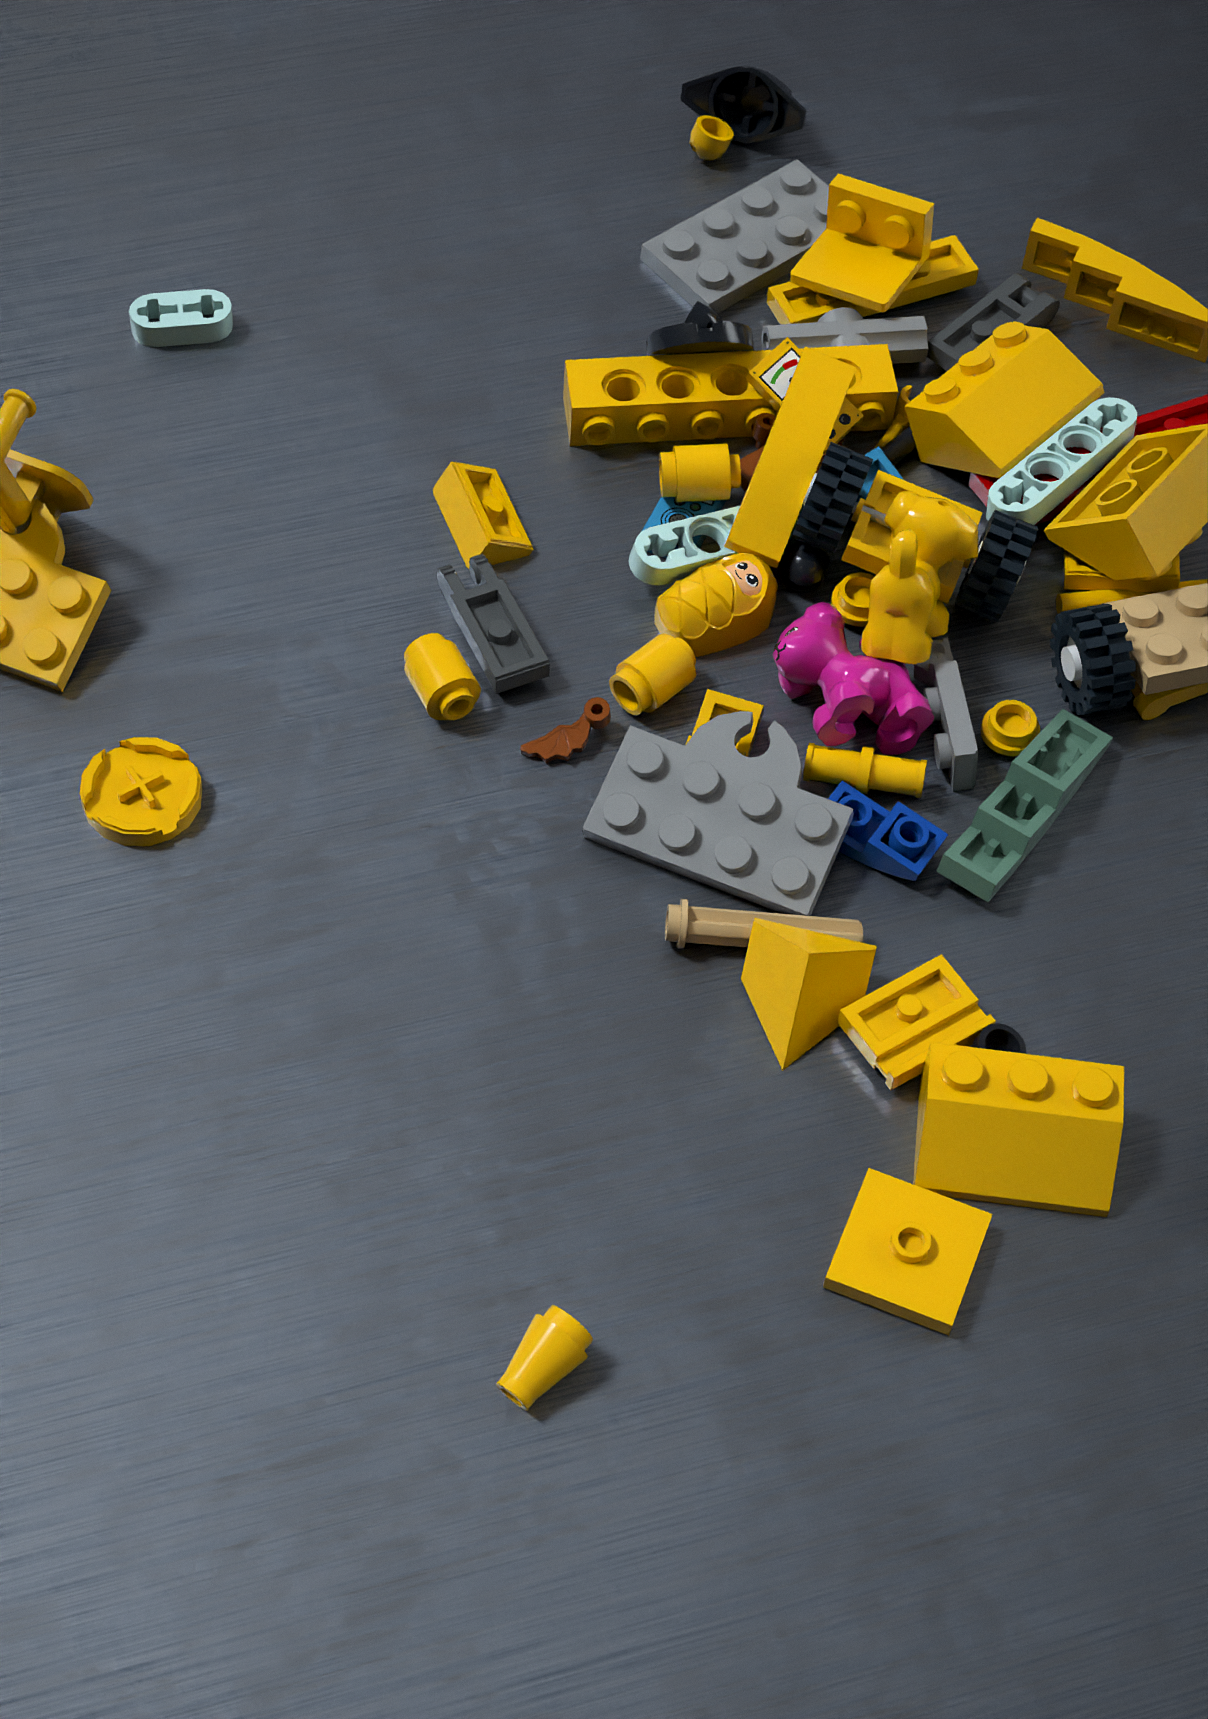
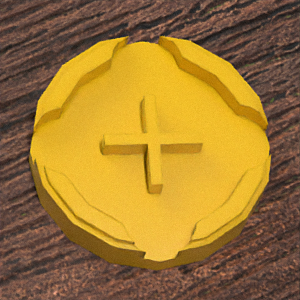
M133 737L119 741L120 747L114 748L107 753L103 749L93 756L82 773L79 794L88 823L105 839L124 846H152L172 840L191 825L201 809V776L197 766L195 767L189 760V755L176 744L160 738Z

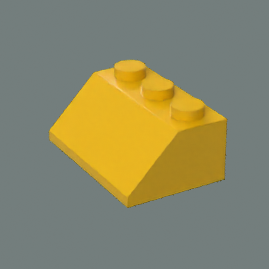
M1008 322L998 326L992 335L973 351L962 355L958 363L941 377L929 382L920 394L905 405V410L920 462L1000 479L1105 392L1103 384L1049 329L1025 326L1021 322Z
M1208 423L1136 435L1044 529L1047 538L1114 581L1141 578L1142 581H1150L1164 575L1172 567L1171 561L1185 546L1193 543L1202 535V527L1208 522Z
M930 1042L919 1083L913 1184L951 1198L1107 1217L1110 1211L1124 1122V1066Z

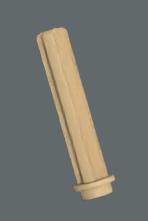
M681 899L679 905L668 904L665 941L676 942L677 948L684 949L685 942L748 947L754 918L863 943L862 922L858 920L688 906V899Z

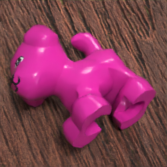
M819 602L807 607L804 615L793 621L781 633L774 647L773 658L778 668V679L784 693L790 699H794L810 693L815 686L821 687L825 704L815 710L812 724L818 738L826 746H838L852 739L856 735L853 723L862 712L878 725L875 743L882 754L898 755L910 751L916 745L921 733L932 724L934 715L928 700L912 683L905 663L891 659L873 658L866 655L853 656L847 648L844 632L845 619L836 607L825 602ZM861 638L860 641H859V648H860V649H861V640H862V638Z

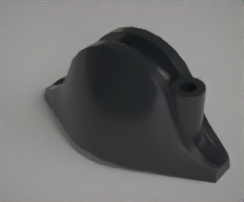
M737 66L682 84L680 100L699 116H713L727 123L733 130L734 136L732 140L755 143L803 129L805 126L806 109L792 96V91L768 71L751 66Z

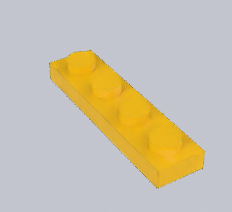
M955 235L931 241L930 256L889 309L976 285L979 268ZM791 282L768 288L766 303L780 325L818 322L825 313L841 307L857 310L862 317L879 313L878 311L864 309L857 304L826 294L813 292L808 288Z

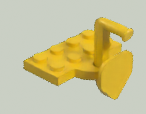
M9 389L4 393V403L0 408V669L63 692L112 590L105 580L62 565L65 545L62 530L57 523L61 513L90 509L94 499L86 485L67 470L11 450L12 444L26 418L32 417L36 413L37 407L33 399L25 392L18 389Z

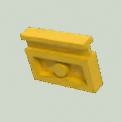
M941 954L840 1009L837 1023L872 1068H878L886 1078L885 1084L891 1091L922 1073L930 1042L969 1047L986 1026L995 1024L996 1020L991 1014L985 1015L978 1006L979 999Z

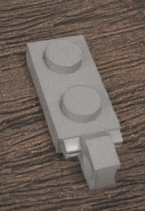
M946 637L940 640H933L930 658L925 662L913 664L914 679L928 686V688H923V696L928 700L933 712V722L938 724L940 734H934L933 737L937 768L948 769L952 791L973 789V786H976L978 748L957 660H953L949 640Z

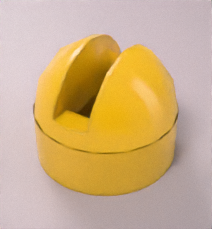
M703 115L696 119L689 143L700 159L712 161L720 158L727 151L734 133L731 127L721 119Z

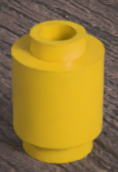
M727 443L673 446V452H660L659 480L661 497H675V502L729 500L731 488H740L741 485L739 454L729 455Z
M438 633L426 634L415 639L405 650L404 672L427 713L436 720H457L466 716L477 702L481 693V687L456 644Z
M661 633L617 665L616 674L609 680L610 690L618 704L628 713L639 715L643 711L653 712L695 680V654L683 639Z

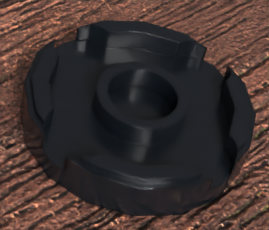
M716 321V323H712V328H698V324H692V322L666 326L653 331L647 337L648 341H646L647 356L754 351L752 329L740 322Z

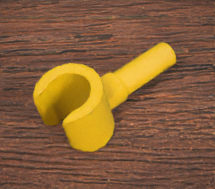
M907 385L902 388L896 403L891 426L875 448L880 447L881 449L910 426L905 405L910 402L908 399L913 386Z

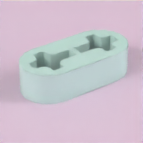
M202 289L142 295L134 300L129 310L131 332L134 339L148 347L213 343L228 337L233 328L230 299L224 293L217 290ZM213 314L214 317L203 318V315ZM157 318L160 319V321L149 322V319Z

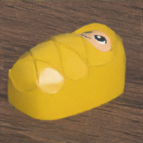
M733 554L698 567L687 577L677 580L657 598L654 612L655 626L660 634L664 633L674 638L683 639L691 647L695 657L716 653L742 644L768 629L776 602V579L769 565L759 556L753 554Z

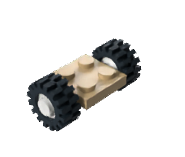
M1208 583L1062 611L1054 617L1056 623H1052L1051 632L1055 638L1050 639V648L1055 652V657L1051 658L1052 668L1057 667L1058 675L1055 677L1057 687H1063L1061 696L1064 702H1069V709L1072 712H1077V715L1128 705L1127 702L1131 701L1133 697L1131 689H1135L1136 682L1144 695L1208 683Z

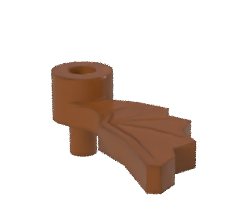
M599 697L591 698L586 702L584 712L579 720L572 725H558L545 736L520 745L521 754L529 758L539 757L545 764L555 759L569 761L573 753L583 751L589 740L591 728L603 729L610 723L611 713L608 702Z

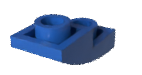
M843 780L828 798L853 808V819L839 852L867 866L897 877L916 881L948 836L946 832L899 801L891 811H888Z

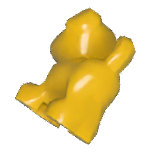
M903 491L898 493L885 515V524L893 530L894 537L891 544L890 562L871 580L868 624L862 632L861 651L866 656L873 658L891 659L905 664H918L930 658L933 644L931 637L942 636L948 631L950 614L942 601L938 600L941 592L940 580L937 576L938 570L950 560L968 561L978 558V526L961 508L946 499L919 497L913 491Z

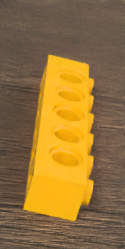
M888 344L811 348L856 367L845 397L864 417L851 431L888 429L894 418L898 397V387ZM772 350L565 360L563 401L570 446L752 437L755 421L759 414L770 413L777 416L778 412L745 378L748 372Z

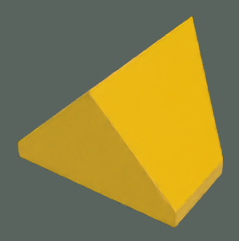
M754 918L741 981L782 1071L839 1027L837 1021L840 1009L866 995L877 946Z

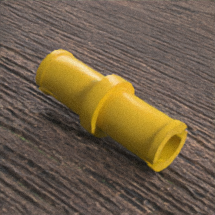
M809 743L804 765L803 781L813 780L839 784L843 780L866 795L869 789L922 798L927 760L921 759L920 761L874 754L875 748L863 746L860 752Z

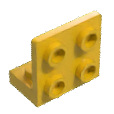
M838 173L829 184L826 229L791 270L790 282L819 294H826L857 304L864 309L886 312L930 256L935 203Z

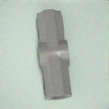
M841 307L825 313L818 322L765 325L762 329L761 342L762 350H773L787 337L798 348H804L805 346L816 348L888 344L892 364L926 362L928 329L924 316L863 319L857 310Z

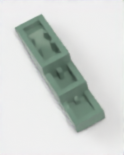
M1062 709L1012 761L1005 780L978 807L971 825L943 854L936 872L989 902L1017 870L1070 802L1110 746L1113 737Z

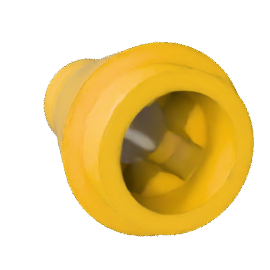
M551 1305L543 1316L535 1314L505 1373L496 1383L497 1388L510 1401L527 1411L540 1396L588 1359L585 1350L593 1342V1337L570 1314L557 1306Z

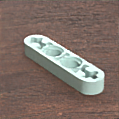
M1112 397L1101 398L1092 402L990 487L986 510L987 521H989L996 509L1032 525L1039 522L1110 462L1134 438L1137 421L1135 407L1128 401ZM1081 447L1090 450L1091 453L1075 454L1066 449ZM1049 474L1057 477L1059 480L1053 482L1040 481L1033 476ZM1022 495H1023V504L1020 503V502H1021V497H1022Z
M802 505V508H801V510H800V512H799V516H800V514H801V512H802V509H803L804 505ZM740 506L649 527L641 531L636 537L629 555L630 570L644 583L665 585L687 577L700 566L733 554H739L724 547ZM798 519L795 522L783 555L786 554L787 548L793 544H806L791 538ZM697 535L710 536L719 544L720 551L716 553L704 552L694 544L692 537ZM648 550H652L654 555L648 556ZM667 556L666 561L661 562L659 557Z

